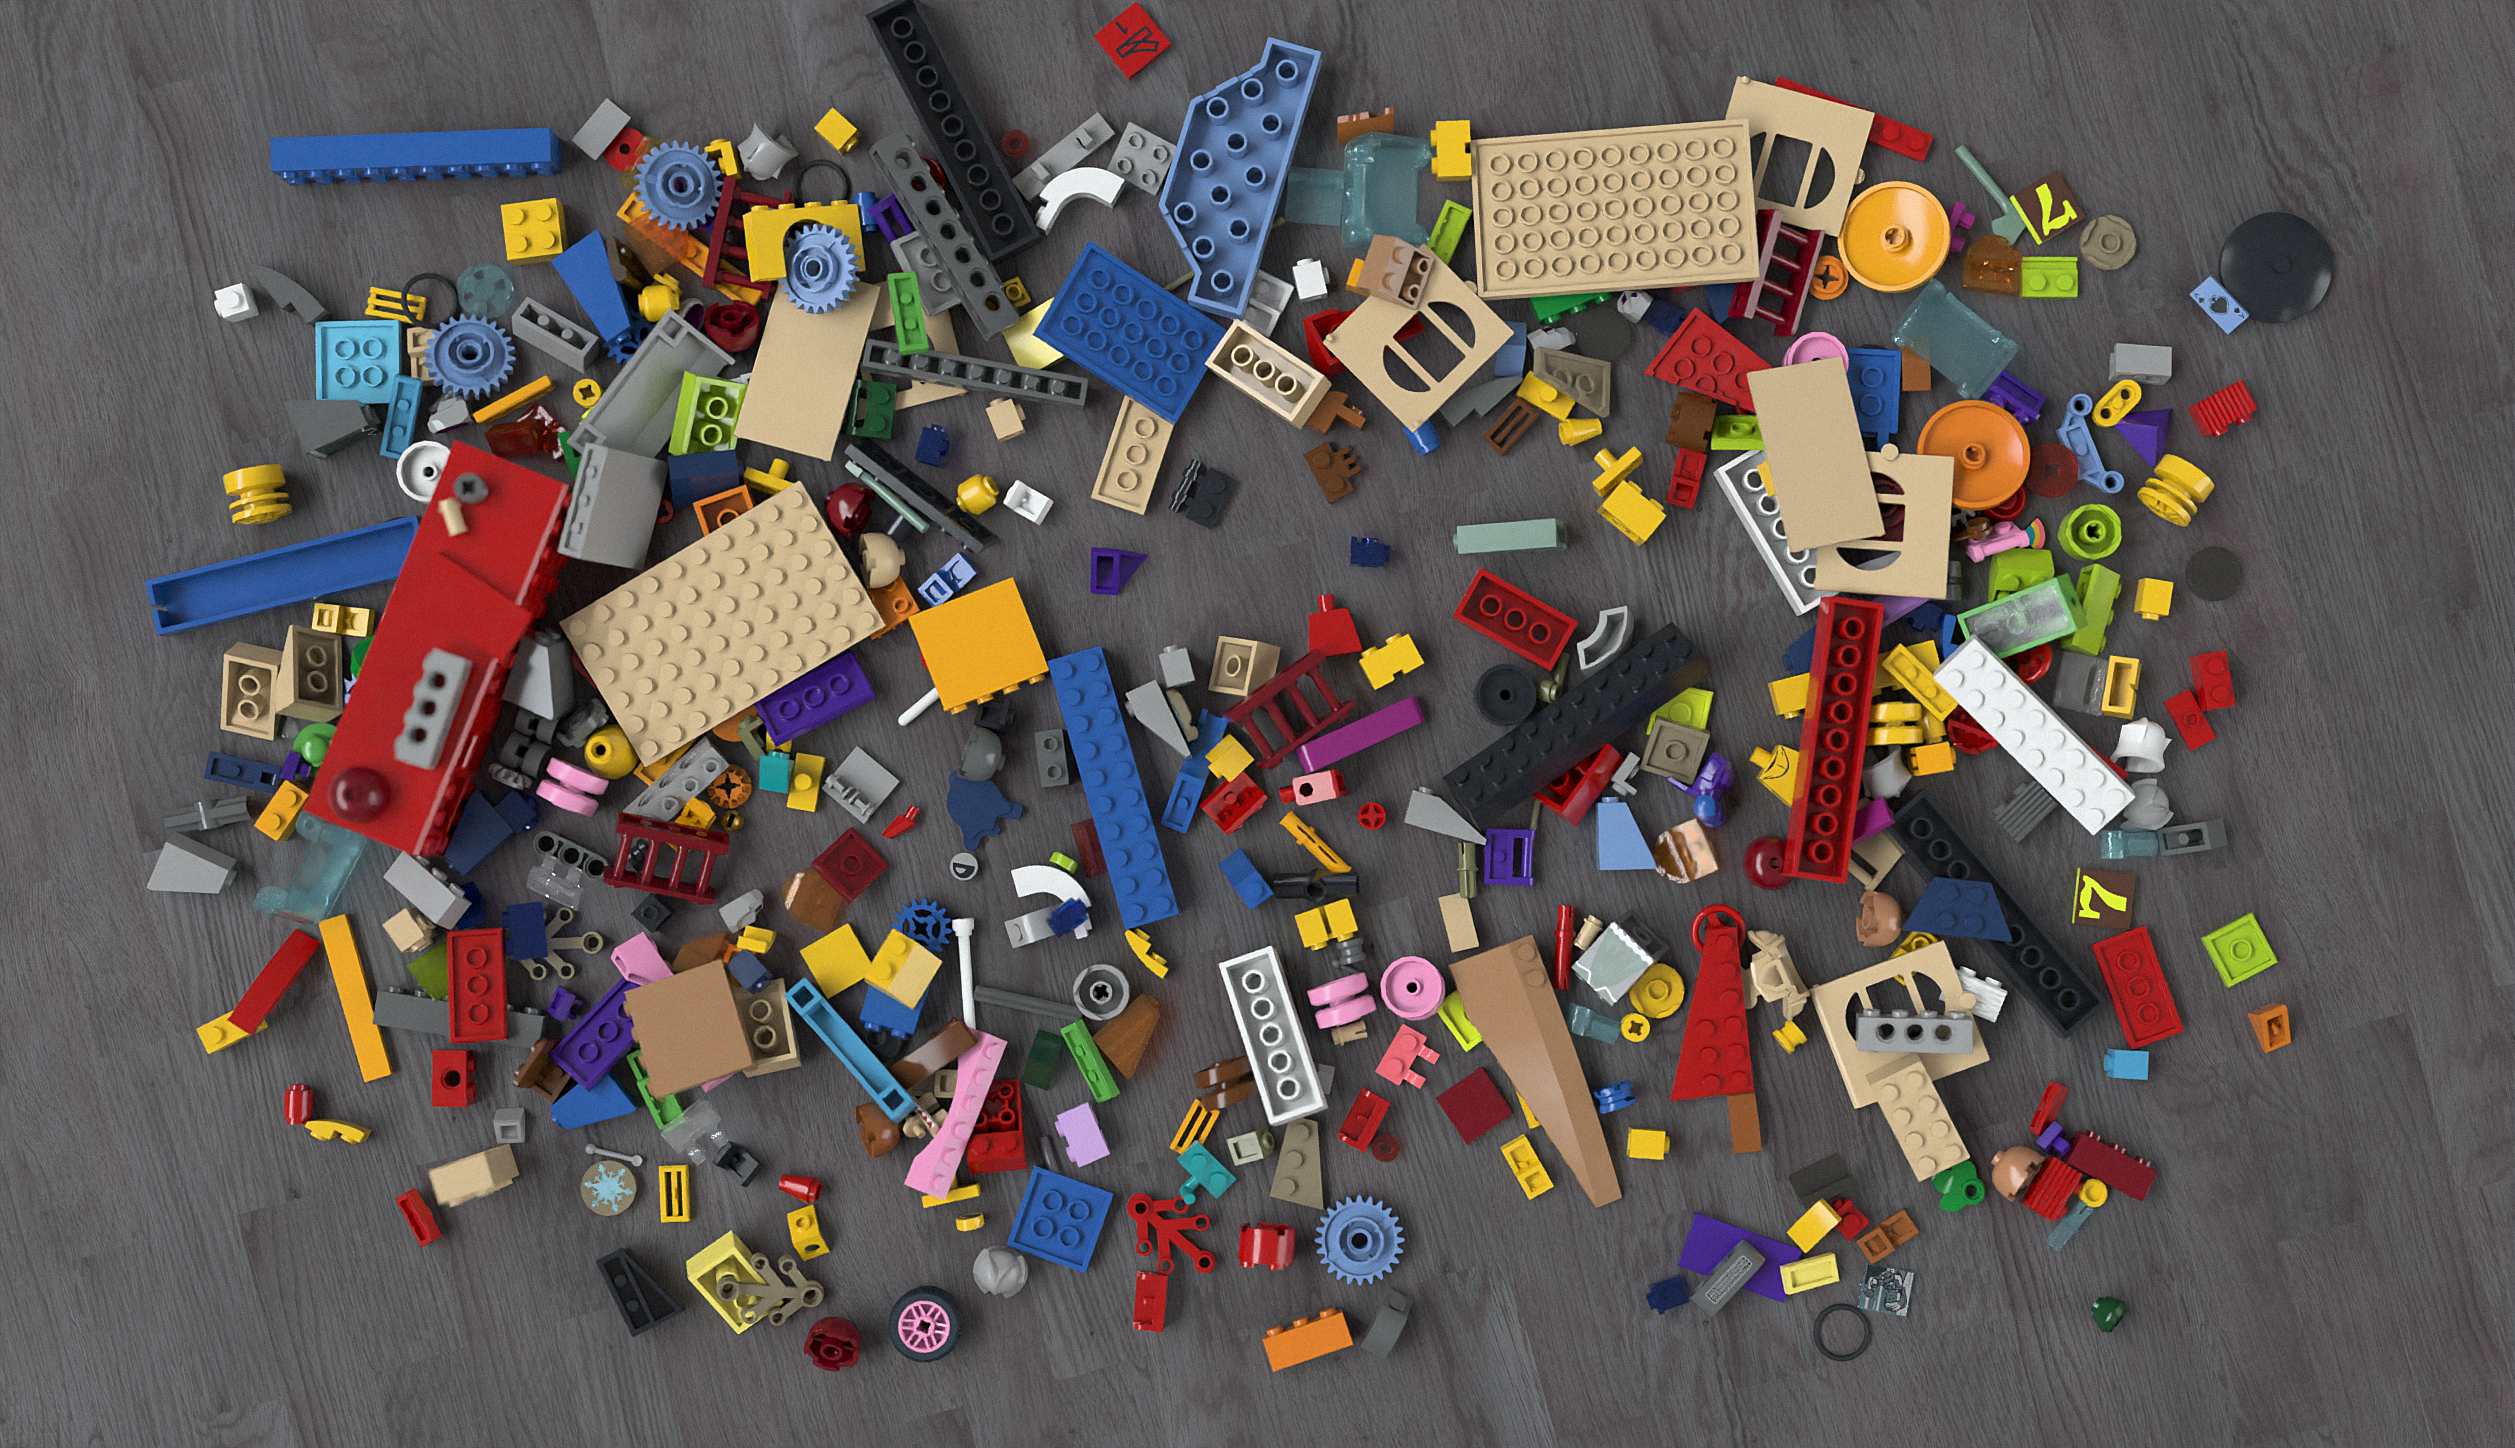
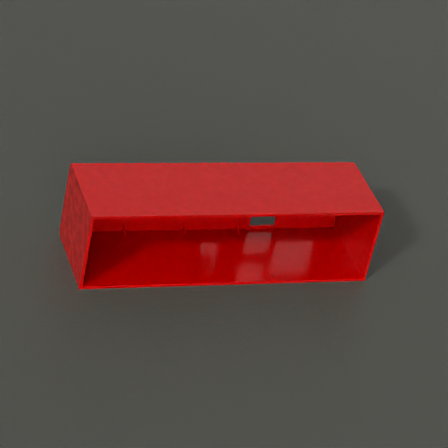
M454 440L303 811L415 856L444 855L452 840L455 826H458L463 815V806L466 800L469 801L471 794L476 790V786L472 785L474 777L477 775L505 706L504 703L507 701L502 697L522 637L537 632L536 628L539 620H545L550 608L546 604L550 594L555 595L560 584V580L557 579L561 568L565 569L569 563L570 555L560 553L558 549L574 491L573 487ZM471 473L484 479L488 487L485 499L480 503L471 504L458 498L455 494L454 485L459 476ZM456 498L457 503H461L459 509L467 531L450 536L443 513L439 512L438 509L441 508L440 502ZM437 552L442 553L535 615L503 663L406 600ZM433 649L473 661L435 770L426 769L395 758L397 751L394 750L398 736L400 734L403 735L407 725L404 723L406 712L410 707L413 708L416 699L414 696L416 684L419 680H423L426 671L423 669L425 658L429 653L432 654ZM443 673L439 674L435 679V685L438 689H442L447 683L446 676ZM433 700L426 705V713L432 716L437 711V705ZM420 728L416 733V739L419 743H423L427 739V731L424 728ZM365 766L376 770L384 777L389 788V792H387L388 800L385 805L386 809L378 818L367 823H352L340 818L333 811L329 803L328 790L335 776L347 768Z

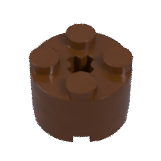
M1678 391L1676 402L1673 403L1670 415L1672 421L1667 430L1665 443L1670 444V446L1704 453L1708 440H1705V437L1711 432L1717 399Z

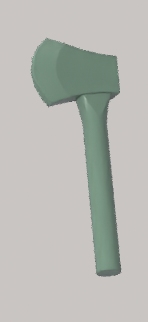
M1962 144L1955 150V153L2004 212L2005 216L1992 221L1993 234L2001 243L2012 246L2026 227V224L2011 200L2004 194L1964 144Z
M850 460L845 467L857 478L862 479L921 533H925L930 525L890 489L877 483L872 478L871 472L865 468L861 469L855 466Z

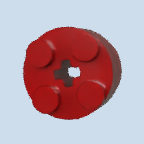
M1258 1222L1256 1228H1250V1223L1240 1224L1238 1246L1240 1266L1257 1267V1264H1267V1268L1272 1270H1283L1284 1266H1291V1263L1294 1262L1296 1227L1289 1228V1225Z

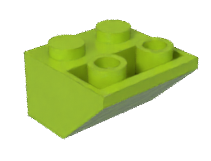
M2011 548L1993 554L1989 571L1988 603L2053 579L2055 570L2051 551Z

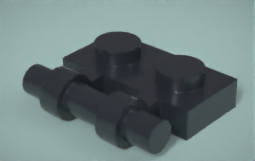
M1192 459L1189 467H1185L1182 473L1184 477L1178 490H1174L1171 495L1173 500L1168 509L1179 513L1182 504L1190 507L1186 515L1187 519L1211 530L1235 479L1211 467L1204 477L1198 474L1202 463ZM1193 482L1201 485L1194 499L1187 496Z

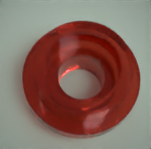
M1011 130L1003 136L1001 146L1007 156L1019 158L1028 151L1029 140L1022 131ZM1013 140L1020 141V147L1017 149L1011 148V142Z
M1381 1134L1372 1143V1153L1377 1160L1390 1162L1399 1153V1143L1394 1136ZM1384 1143L1390 1144V1152L1382 1153L1380 1150L1381 1145Z

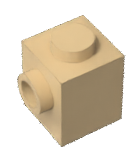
M1005 397L990 402L991 407L986 408V411L1000 443L1026 433L1021 420L1026 418L1020 403L1014 405L1012 399L1006 400Z

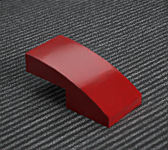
M1679 448L1666 503L1693 509L1707 453Z

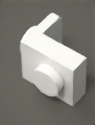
M1016 480L1014 485L1008 490L1003 503L1016 513L1040 526L1053 501L1028 487L1023 482Z

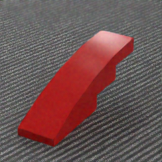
M296 928L256 978L227 1021L254 1036L268 1013H272L286 990L291 989L321 943Z

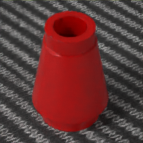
M783 1174L779 1182V1190L807 1204L818 1201L823 1186L822 1181L817 1180V1177Z

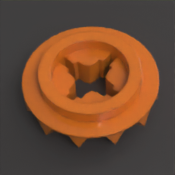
M1820 256L1817 258L1808 291L1811 296L1821 300L1834 299L1845 290L1848 284V272L1845 265L1839 259L1833 256ZM1826 267H1828V276L1835 280L1829 281L1825 289H1823L1822 280L1815 276L1822 275Z
M730 764L706 788L710 799L715 804L723 808H736L745 803L749 798L752 783L748 773L743 768ZM727 774H729L732 783L740 784L741 786L731 790L730 799L727 790L718 788V786L726 783Z

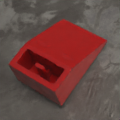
M1019 1079L991 1082L967 1143V1162L971 1174L1027 1169Z

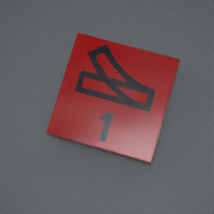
M1137 2L1133 3L1094 35L1096 42L1128 80L1132 79L1171 47L1169 40Z

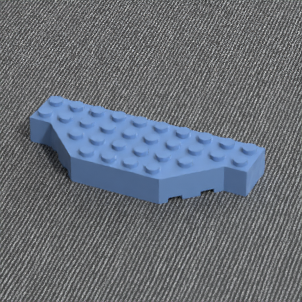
M1268 37L1259 64L1250 68L1246 73L1238 77L1235 76L1216 86V89L1207 94L1200 95L1191 100L1159 202L1161 214L1195 275L1187 299L1189 306L1234 320L1237 318L1243 322L1321 68L1322 52Z

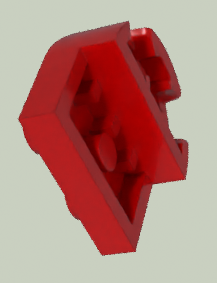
M1960 704L1947 716L1948 735L1953 745L1960 751L1976 755L1990 748L1993 749L1999 744Z

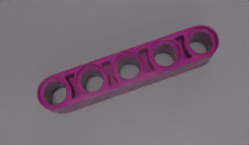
M1413 695L1296 748L1295 751L1307 775L1426 721V718L1416 696Z

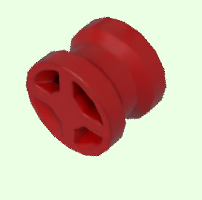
M1366 803L1358 811V821L1365 829H1378L1385 822V810L1378 803Z

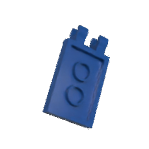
M1845 348L1848 354L1846 377L1861 437L1875 438L1874 452H1881L1882 447L1889 444V435H1896L1898 432L1901 351Z

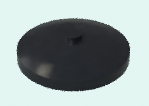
M2268 212L2246 220L2228 236L2219 256L2218 274L2220 283L2250 314L2249 318L2263 323L2276 324L2289 322L2305 315L2321 301L2330 283L2332 262L2324 238L2309 222L2289 213Z

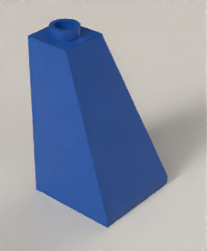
M596 229L551 262L605 340L612 347L616 345L622 346L632 338L631 335L636 332L624 285L619 284L612 277L604 243L606 238Z

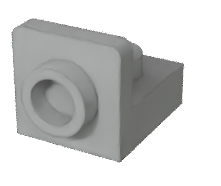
M1627 752L1623 758L1624 761L1610 779L1614 783L1612 788L1624 797L1627 794L1631 796L1636 794L1637 790L1627 784L1625 779L1631 780L1640 768L1637 765L1640 758L1632 752Z

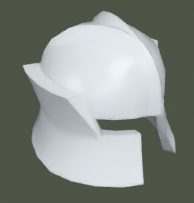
M2143 717L2127 725H2122L2118 746L2111 755L2110 760L2115 763L2119 757L2128 756L2125 771L2137 773L2160 772L2165 768L2163 752L2171 739L2165 738V732L2161 726Z

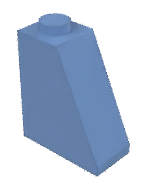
M1603 797L1602 803H1595L1597 870L1656 869V863L1626 802L1619 803V797Z

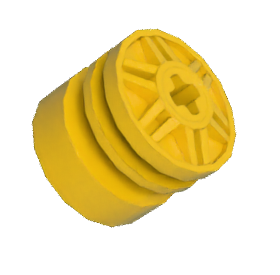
M2166 454L2154 469V473L2159 480L2154 478L2147 479L2145 482L2146 487H2142L2137 495L2141 502L2156 515L2171 523L2185 527L2191 521L2190 515L2197 513V507L2192 501L2204 502L2213 490L2214 483L2194 465L2177 456Z
M280 464L249 467L223 476L226 495L241 497L240 500L229 505L230 510L241 511L232 515L234 524H264L293 512L290 504H279L287 501L289 494L274 491L286 484L283 468Z

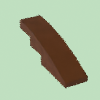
M961 1019L916 1050L904 1056L897 1063L887 1068V1070L907 1090L977 1044L978 1041L963 1019Z

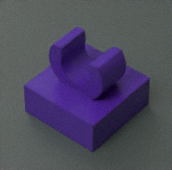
M288 749L280 777L288 781H293L295 773L309 777L312 766L299 762L301 754Z
M558 985L546 1010L559 1020L564 1021L566 1017L576 1020L577 1016L570 1012V1008L574 1004L583 1006L584 1003L568 988Z
M2055 1121L2036 1141L2039 1148L2048 1155L2055 1149L2065 1156L2071 1149L2069 1144L2063 1139L2066 1135L2065 1130Z

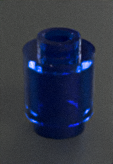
M1070 897L1049 913L1050 917L1046 919V922L1060 938L1063 934L1067 936L1088 919L1086 913L1089 910L1081 899L1074 900Z

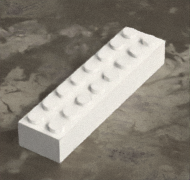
M1975 633L1933 671V678L2092 835H2095L2135 798L2133 789Z

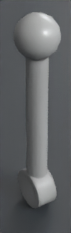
M588 1144L585 1148L589 1155L597 1153L630 1161L634 1166H640L643 1162L641 1155L629 1156L596 1148L594 1144Z

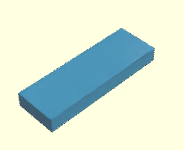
M398 373L395 374L380 455L400 459L403 452L412 445L424 380Z

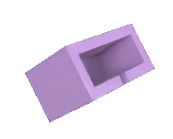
M1089 1101L1057 1115L1058 1121L1055 1122V1126L1060 1137L1066 1136L1069 1143L1066 1151L1072 1163L1077 1162L1078 1167H1081L1111 1153L1102 1129L1098 1127L1099 1122Z

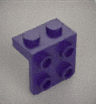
M2001 367L1996 371L1980 397L1985 399V402L1995 404L2009 412L2021 426L2025 427L2039 419L2040 415L2037 412L2047 399Z

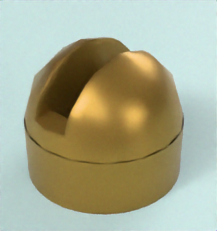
M728 810L721 817V825L728 832H737L744 825V817L739 811ZM731 814H734L735 817L732 822L731 828L727 827L730 816Z

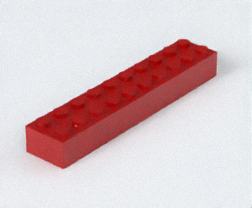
M1834 596L1820 598L1782 875L1846 884L1885 604Z

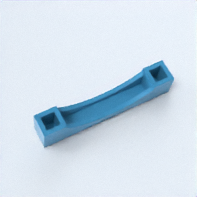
M804 977L784 995L787 1001L831 1048L896 1124L918 1106L809 980Z

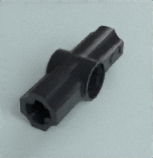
M1320 868L1312 869L1309 873H1275L1273 891L1276 899L1305 898L1313 903L1321 902L1324 898H1358L1360 894V878L1357 872H1327ZM1311 883H1317L1322 888H1316Z

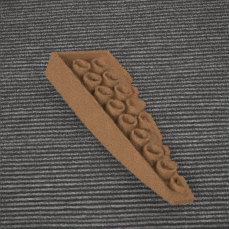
M1533 935L1519 937L1448 965L1468 1020L1472 1026L1476 1027L1482 1036L1481 1039L1490 1048L1502 1070H1505L1512 1081V1085L1526 1102L1535 1119L1543 1126L1546 1131L1545 1134L1555 1144L1566 1165L1570 1166L1576 1175L1577 1181L1594 1206L1598 1208L1622 1198L1589 1088Z

